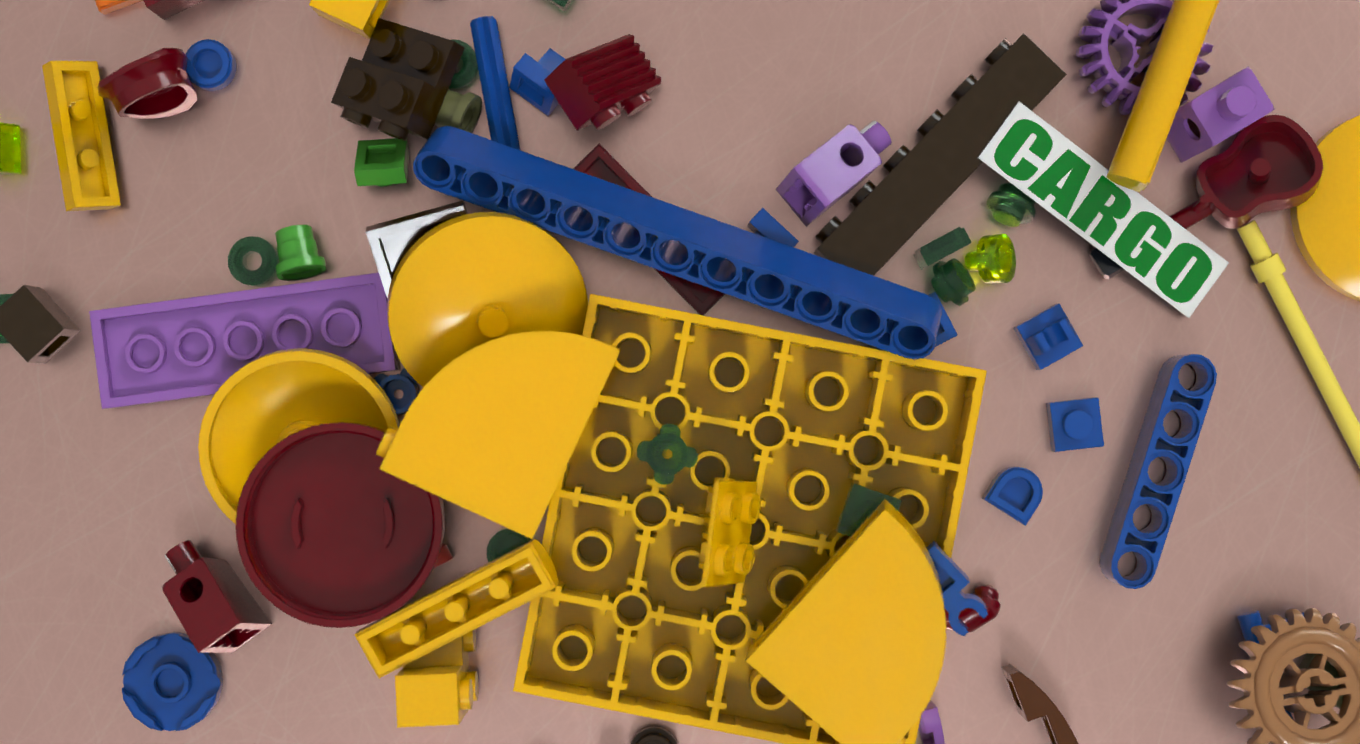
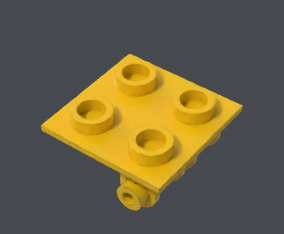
M715 477L714 487L708 486L706 512L711 514L710 517H704V522L709 523V530L702 533V537L706 538L707 542H702L698 564V568L703 569L702 587L745 583V577L751 571L754 561V549L750 544L752 524L757 521L760 512V496L756 493L757 482L735 481V479Z

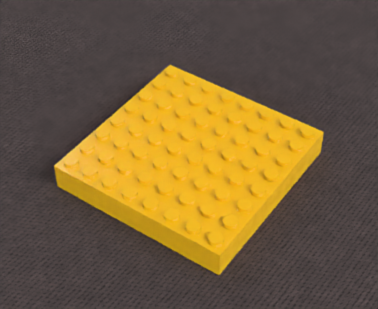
M590 294L582 336L596 339L621 351L549 503L542 546L547 551L555 567L558 585L556 588L530 601L513 691L782 744H840L746 662L749 648L884 499L892 504L908 520L922 539L926 548L934 541L951 558L987 370L925 358L910 359L884 350ZM715 477L735 479V481L757 482L756 493L760 496V512L757 521L752 524L750 544L754 549V561L751 571L745 577V583L702 587L703 569L698 568L701 544L702 542H707V539L702 537V533L709 530V523L704 522V517H710L711 514L706 512L708 486L714 487ZM920 718L904 736L907 739L906 744H916Z

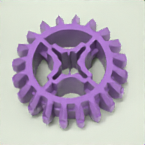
M1101 0L1102 10L1094 8L1088 13L1087 19L1092 26L1082 27L1079 30L1078 36L1090 44L1080 46L1076 50V56L1090 60V63L1079 69L1080 76L1093 74L1096 78L1089 85L1088 92L1093 94L1101 88L1107 92L1102 99V106L1109 107L1119 99V113L1121 115H1127L1132 111L1140 86L1132 84L1131 81L1141 72H1147L1174 0ZM1142 14L1156 18V21L1148 29H1141L1132 23L1126 26L1117 19L1128 15ZM1154 35L1148 44L1151 50L1146 53L1151 55L1134 66L1140 57L1137 50L1141 47L1137 46ZM1109 38L1112 40L1111 46L1119 52L1121 57V65L1118 71H1116L1110 60L1108 52ZM1203 42L1179 106L1188 101L1186 91L1195 92L1202 86L1201 81L1196 75L1207 73L1210 65L1199 57L1211 53L1213 45Z

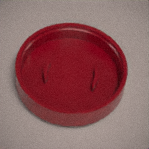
M349 422L312 426L286 437L273 446L258 461L243 486L236 512L235 526L239 554L244 568L256 588L269 602L287 615L322 627L344 628L368 624L402 607L416 594L433 571L442 549L445 534L443 499L379 469L384 458L376 455V452L386 433L385 430L370 425Z

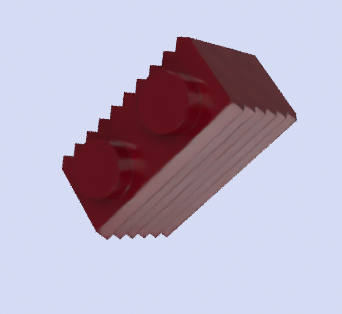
M628 34L565 59L544 81L575 129L579 131L592 124L596 130L603 129L622 115L621 112L623 110L628 117L641 111L652 102L649 94L661 84V77L656 75V68L650 67V60L645 59V52L640 51V44L634 42V35Z

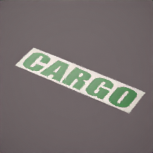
M1020 101L978 157L1188 318L1229 264L1228 261L1137 191L1125 188L1107 178L1109 171L1107 168Z

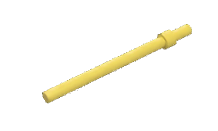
M1250 221L1237 228L1254 262L1250 267L1258 283H1265L1360 469V424L1283 275L1286 268L1279 254H1272L1256 221Z

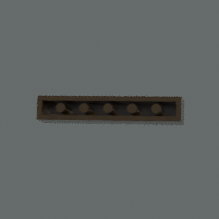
M1024 33L1013 45L1005 38L985 59L991 68L979 80L970 74L951 94L957 103L944 116L937 109L919 127L917 131L923 136V139L911 151L902 145L883 165L889 174L877 186L869 180L849 200L855 207L853 212L843 222L837 216H834L815 236L822 244L813 253L819 257L874 276L980 166L983 161L978 157L1017 103L1020 101L1032 111L1067 74Z

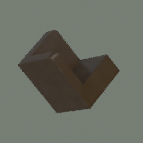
M23 285L0 306V333L28 363H46L81 331L40 287Z

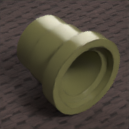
M448 90L435 125L437 127H456L472 133L480 117L482 109L481 97L471 92L463 95L456 91Z

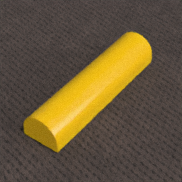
M1219 0L1173 1L1107 173V178L1112 182L1139 193L1150 183Z
M533 539L358 630L354 636L378 678H381L556 588L558 576L545 548L538 540Z

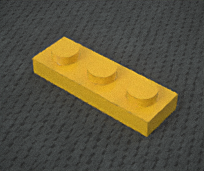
M97 61L47 62L42 65L66 211L106 210L121 206L103 97L99 96L97 88L100 81Z

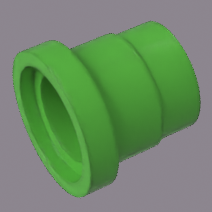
M293 225L282 228L275 233L279 263L275 267L278 279L284 281L303 280L318 276L326 271L325 258L318 254L311 226Z

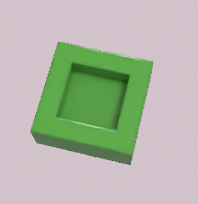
M396 138L358 141L354 167L357 186L377 185L384 187L392 184L407 183L410 157L407 139L406 141Z

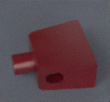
M191 540L176 545L165 554L166 560L176 575L164 583L162 590L198 653H233L272 624L225 560L201 557Z

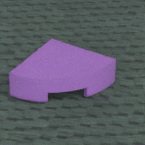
M930 699L920 718L918 730L922 744H945L938 709Z

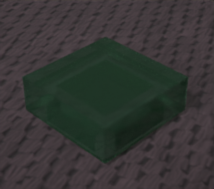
M958 227L917 249L914 257L922 270L972 242L964 227L962 229Z

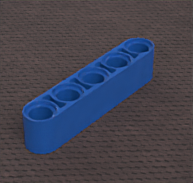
M1187 354L1169 358L1163 363L1155 383L1100 555L1099 564L1105 577L1125 588L1138 589L1151 582L1162 554L1216 385L1217 373L1215 366L1208 358L1202 355ZM1186 363L1191 365L1196 372V382L1189 390L1183 388L1178 379L1179 371ZM1171 410L1178 413L1182 422L1180 431L1173 437L1169 436L1163 427L1164 418ZM1160 457L1165 462L1167 471L1164 479L1155 484L1149 478L1148 467L1151 461ZM1146 504L1152 513L1151 522L1145 529L1137 530L1133 523V514L1139 506ZM1132 551L1137 559L1136 569L1131 575L1122 577L1117 568L1118 561L1123 554Z

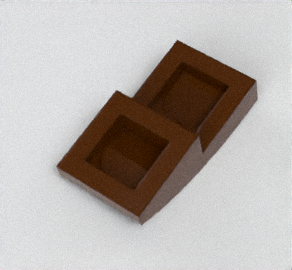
M1011 664L1001 667L1018 713L1028 722L1041 717L1051 744H1078L1066 719L1046 693Z

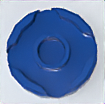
M180 632L156 635L137 646L125 662L122 673L124 675L123 700L133 717L148 728L159 731L186 730L206 718L219 701L223 685L221 665L215 654L198 653L188 634Z

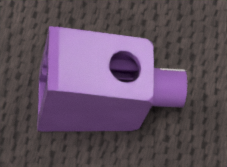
M1248 66L1179 107L1167 140L1182 163L1217 145L1275 109L1255 74ZM1188 118L1194 121L1199 128L1200 138L1195 136L1190 130Z
M872 121L860 132L854 125L849 124L796 165L776 190L807 227L865 180L882 163L878 154L891 145L890 135L877 121Z

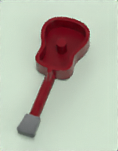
M1281 115L1263 116L1241 130L1226 151L1210 157L1199 166L1196 176V190L1200 199L1169 217L1185 229L1210 215L1226 228H1238L1261 213L1296 207L1306 202L1318 188L1323 171L1321 154L1312 137L1292 119ZM1097 248L1091 250L1090 258L1103 278L1110 279L1125 270Z

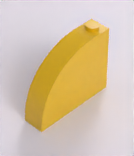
M531 331L511 334L474 347L446 365L424 386L409 407L398 430L390 426L388 427L376 452V455L384 458L379 469L533 539L621 350L593 338L557 331Z
M884 499L755 640L747 654L746 662L840 744H906L907 739L904 736L920 718L939 680L946 648V617L943 592L930 553L908 520L892 504Z

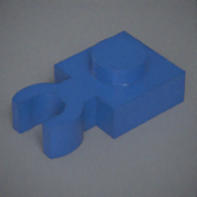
M933 541L927 547V550L938 573L943 592L944 608L948 611L949 623L956 633L965 636L968 633V627L959 618L960 612L963 609L972 608L984 619L988 615L986 604L980 597L974 594H964L961 591L970 583L969 577Z

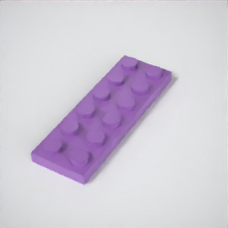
M378 272L89 311L102 409L215 395L224 382L244 365L263 355L287 349L305 348L333 353L355 363L368 374L399 370L397 353L391 340L387 321L388 299L380 274Z

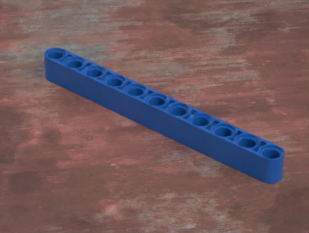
M443 126L433 131L413 162V171L416 178L423 185L480 207L520 217L542 229L905 358L921 359L930 355L935 348L942 315L941 307L934 298L910 288L456 127Z

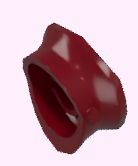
M162 48L133 61L99 81L97 86L99 96L109 99L120 117L138 119L170 117L189 110L197 101L196 90L190 83L186 72L188 58L183 50L178 48Z

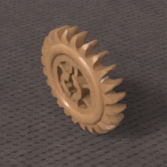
M1316 608L1306 609L1304 616L1297 609H1288L1285 611L1287 621L1279 615H1269L1267 622L1271 625L1272 631L1264 626H1253L1251 632L1257 637L1259 644L1252 641L1238 643V646L1250 656L1249 660L1236 659L1230 662V665L1244 673V678L1227 682L1229 687L1241 690L1244 696L1229 702L1228 705L1231 708L1247 709L1248 712L1242 720L1235 723V726L1245 729L1256 728L1254 735L1247 740V744H1360V638L1355 640L1356 626L1353 623H1345L1340 626L1339 617L1335 613H1327L1322 618L1321 613ZM1304 654L1316 655L1307 669H1299L1293 662L1294 658ZM1326 661L1337 670L1339 677H1333L1324 670ZM1339 685V688L1311 690L1303 696H1284V694L1303 692V688ZM1343 695L1344 700L1339 714H1337L1333 707L1336 705L1339 696ZM1285 710L1294 713L1295 721L1286 713ZM1311 714H1321L1330 721L1329 724L1318 729L1307 728Z

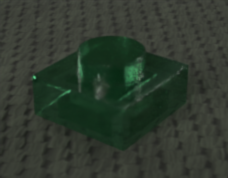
M851 483L835 531L851 536L884 499L898 511L902 500Z

